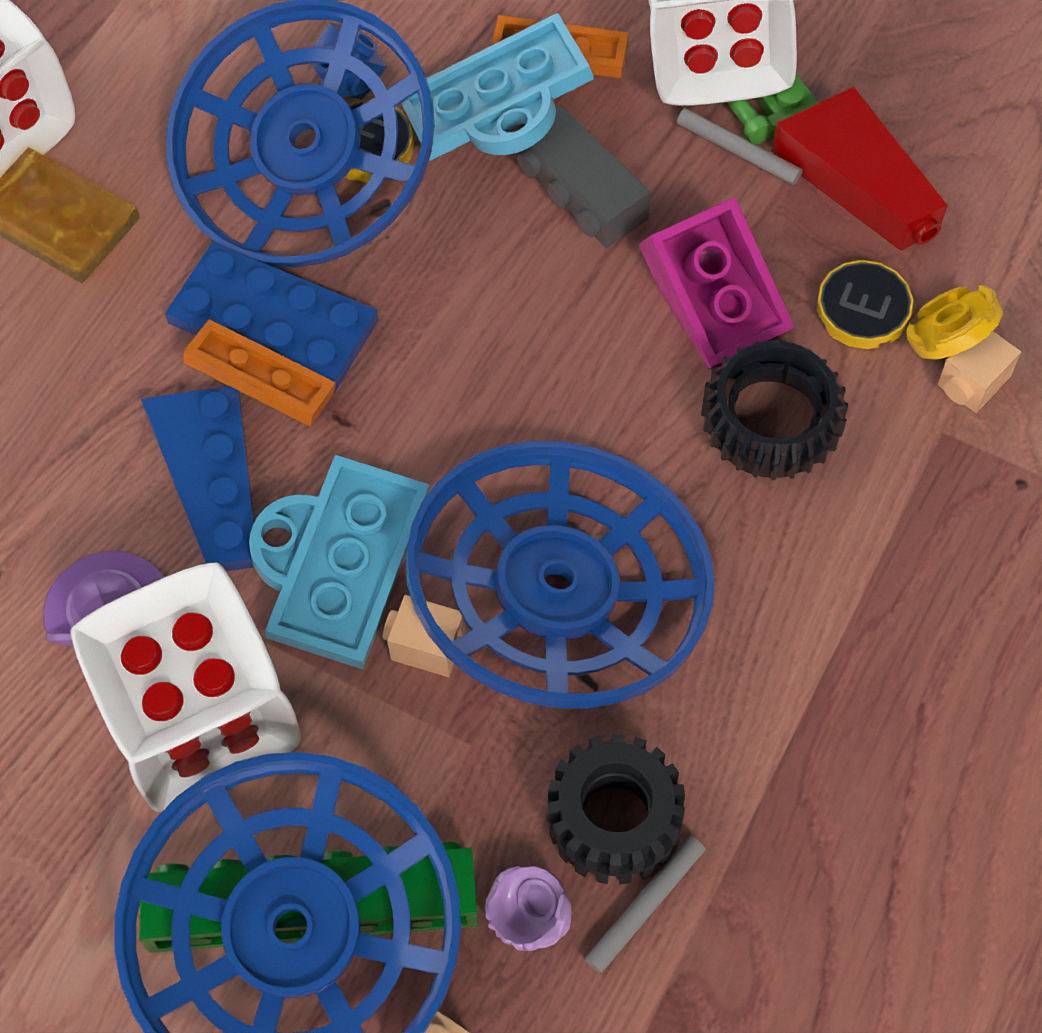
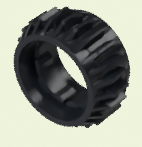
M777 340L756 341L745 348L738 347L735 355L729 357L725 355L722 360V366L712 369L711 380L705 384L701 416L705 417L703 431L711 435L710 446L722 452L721 459L723 461H730L736 466L737 471L743 470L753 474L755 478L760 476L771 478V480L781 477L793 479L795 474L799 472L810 473L813 464H824L826 462L828 452L837 449L839 438L843 435L847 421L845 417L848 403L843 400L846 391L845 387L837 382L839 374L833 372L827 366L826 359H821L811 349L792 342ZM760 382L782 383L799 390L809 398L814 410L809 428L796 437L783 439L764 437L748 430L738 420L735 412L739 392L751 384Z

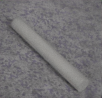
M684 108L677 118L676 123L683 128L793 186L798 182L803 170L687 108Z
M688 836L585 957L584 960L593 970L601 974L704 853L705 847L696 838Z

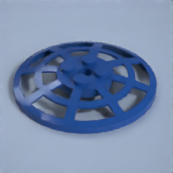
M290 0L269 5L249 13L225 28L206 45L192 62L182 79L169 112L166 133L167 165L173 188L183 209L197 227L219 245L274 267L296 268L326 263L346 256L371 242L395 221L411 201L424 177L432 153L435 129L433 98L426 75L411 48L392 27L376 15L352 4L334 0ZM302 20H332L342 23L335 49L306 47L289 50L284 53L281 52L271 28ZM362 29L373 34L389 46L404 63L410 75L387 90L385 84L370 67L352 56L359 30ZM255 37L265 61L242 78L227 100L203 91L202 89L208 78L220 63L241 44ZM308 63L329 64L322 86L317 84L295 85L289 68ZM347 71L364 81L375 95V98L354 110L339 95ZM272 76L278 93L263 105L258 114L242 108L241 106L253 90ZM418 93L422 110L423 132L416 164L411 165L394 160L398 141V121L395 107ZM195 107L218 117L213 143L216 170L190 178L187 168L186 140L189 120ZM383 115L385 136L381 157L359 150L361 142L360 127ZM234 124L251 131L250 148L252 157L231 165L229 143ZM305 130H314L316 137L313 144L305 149H297L295 146L297 136ZM351 168L372 174L370 180L361 191L347 203L341 205L334 185L340 182ZM262 173L277 188L266 209L263 210L247 198L240 189L238 182ZM385 178L406 183L401 194L384 215L365 231L352 238L346 218L356 213L370 201L382 186ZM224 188L233 203L247 216L257 221L244 244L232 239L212 221L202 208L196 195ZM294 194H318L324 214L308 218L283 217ZM329 227L334 247L324 251L299 256L274 255L262 251L275 229L306 232Z
M528 441L506 444L481 452L457 465L435 484L422 501L411 526L406 553L407 586L414 610L428 636L443 654L467 675L496 692L526 703L548 707L594 708L621 703L647 693L669 679L689 659L702 638L713 606L715 578L711 554L700 527L687 507L666 485L643 468L618 455L592 446L570 442ZM550 465L548 492L517 495L502 500L493 506L475 483L485 476L510 468ZM570 468L586 470L609 478L632 490L644 501L624 519L616 512L597 502L580 496L570 495ZM459 494L476 518L470 522L460 536L452 561L424 553V541L434 519L446 503ZM547 509V526L535 527L519 535L504 520L521 512ZM568 512L591 518L611 531L597 541L582 531L567 527ZM659 514L670 524L681 541L692 568L693 579L662 581V574L657 559L646 540L640 534ZM486 531L504 549L500 556L497 570L467 565L474 545ZM625 545L632 550L640 563L645 582H620L618 569L612 556ZM421 572L451 581V590L456 607L462 615L465 624L471 630L470 632L451 641L437 625L426 603L422 589ZM548 575H560L568 580L570 586L565 589H556L549 586L544 578ZM467 585L496 590L497 598L504 611L488 622L483 623L471 604ZM694 599L693 614L687 633L675 653L666 662L642 647L656 627L663 601ZM616 601L646 602L642 620L629 637L607 620ZM519 626L532 634L544 637L545 659L521 652L503 642L501 638ZM591 633L611 649V651L594 658L567 661L566 639L579 638ZM488 647L495 654L515 665L535 672L546 673L547 691L530 688L502 678L479 665L469 656ZM623 660H627L649 675L627 686L595 693H569L568 675L599 672L615 666Z
M305 752L265 754L237 761L204 776L179 794L152 822L134 850L121 882L114 916V952L120 984L132 1014L144 1033H170L160 1018L191 1001L214 1026L225 1033H281L275 1031L285 998H300L315 993L332 1023L304 1032L290 1033H364L361 1025L371 1018L387 1000L400 977L403 967L436 974L430 992L414 1020L402 1032L425 1033L445 1000L456 969L461 938L460 897L452 865L437 832L417 805L392 783L365 767L333 756ZM304 773L319 776L312 809H275L243 819L227 792L228 789L243 782L270 775ZM341 781L358 786L385 802L406 821L416 836L390 854H387L382 846L365 830L345 818L334 815ZM207 802L224 832L214 838L198 855L185 875L181 887L148 879L147 877L154 860L171 834L192 812ZM279 827H307L300 857H285L267 861L254 838V835ZM329 833L336 834L355 845L370 859L373 865L347 882H344L333 870L322 864ZM234 848L248 874L236 885L228 900L199 893L202 883L213 866L229 850ZM429 856L436 871L443 899L444 938L442 951L409 944L411 934L410 907L400 874ZM386 885L393 909L394 932L392 940L360 933V915L356 903ZM140 901L174 910L172 917V950L176 970L181 980L150 997L142 982L136 952V920ZM291 911L303 914L307 920L305 935L295 943L280 941L276 934V924L279 918ZM192 915L222 923V941L226 953L223 957L198 971L194 964L190 945ZM358 956L386 963L383 973L371 992L358 1006L351 1009L336 980L346 971L353 957ZM237 975L261 991L262 996L253 1026L243 1023L225 1011L212 998L209 991Z

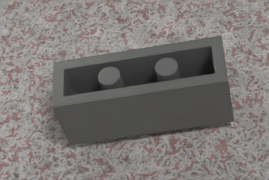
M561 105L556 107L555 120L547 134L533 146L518 152L517 161L522 171L529 178L535 177L547 189L551 200L558 207H565L576 218L581 230L589 237L594 236L606 248L649 219L651 192Z

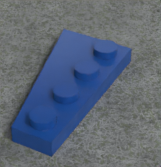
M230 386L141 399L205 563H219L226 571L253 568L249 539L255 519L240 392Z

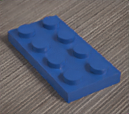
M214 242L210 244L165 312L168 324L194 335H197L210 319L336 382L334 393L379 320L378 311L372 307Z

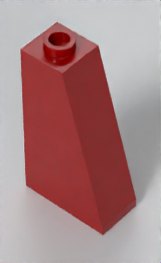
M854 86L776 123L772 145L773 154L803 170L801 176L897 249L901 251L916 243L919 245L925 244L938 235L947 209V203Z

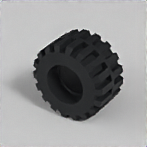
M612 734L611 743L604 744L600 736L590 738L588 749L585 751L579 744L569 751V761L561 760L555 768V780H550L548 789L549 834L552 843L559 846V856L565 863L572 860L575 863V872L581 876L586 877L588 871L597 874L596 882L608 884V876H619V885L631 883L633 874L639 873L641 878L644 879L653 874L654 865L658 863L662 867L670 858L671 849L677 846L685 812L684 785L678 784L679 772L674 763L665 766L666 754L658 747L649 753L645 750L646 740L635 737L633 745L623 743L624 734ZM611 787L623 788L631 791L642 800L648 811V816L639 826L632 830L610 832L593 824L586 816L583 805L591 795L599 790Z

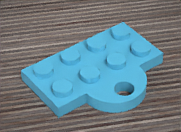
M558 13L427 78L433 98L435 120L432 153L429 161L469 141L477 149L487 154H514L533 146L547 134L556 116V106L553 99L594 79L589 64ZM416 93L401 104L421 143L423 132L422 110L418 93ZM518 124H525V126L518 131L508 132L512 127Z
M335 455L318 497L292 495L268 505L256 518L249 539L251 559L256 572L266 584L280 591L265 629V637L363 670L406 557L412 523L422 501L429 493L430 484ZM272 528H283L291 534V539L281 547H272L263 541V536Z

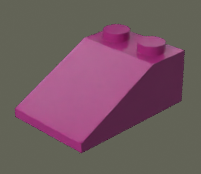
M735 197L653 234L638 244L659 290L708 368L722 363L725 355L728 357L735 355L737 348L740 346L745 348L756 341H768L795 328Z

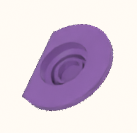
M100 552L76 561L58 576L47 595L44 605V625L47 641L74 647L70 631L80 620L98 608L164 577L150 562L127 552Z

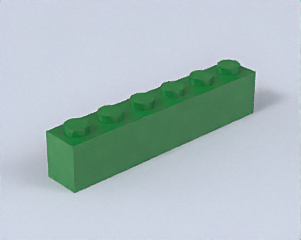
M441 842L451 862L460 897L461 928L478 927L472 847L462 848V845L457 842ZM387 846L382 848L385 850L387 854H390L400 846ZM341 850L325 852L322 862L323 865L339 875L344 882H347L373 865L367 856L353 857L351 852ZM275 855V856L268 857V858H266V859H267V861H271V860H274V859L285 858V857H296V856H292V855ZM429 856L400 874L410 907L411 932L444 929L443 899L436 871ZM219 860L202 883L199 893L228 900L231 892L248 872L240 860ZM175 863L160 865L156 867V872L149 873L147 878L181 887L189 867L184 864ZM386 885L356 903L360 915V933L368 935L393 934V909ZM140 901L139 940L149 953L173 951L172 917L174 910ZM295 911L282 915L276 924V934L282 942L299 941L307 930L305 916ZM192 915L190 923L191 950L224 947L221 931L222 923Z

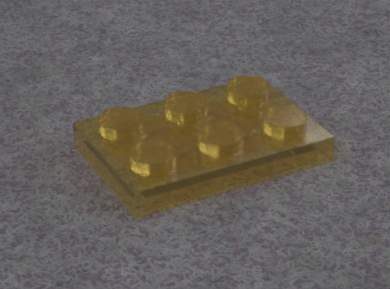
M30 147L0 177V236L82 284L140 219L137 207Z

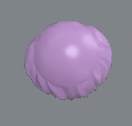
M516 866L501 872L494 880L485 902V918L489 921L488 927L495 930L496 937L501 938L504 944L513 945L519 951H533L538 948H547L554 945L562 936H565L570 929L572 905L567 897L563 882L550 870L535 866L523 868Z

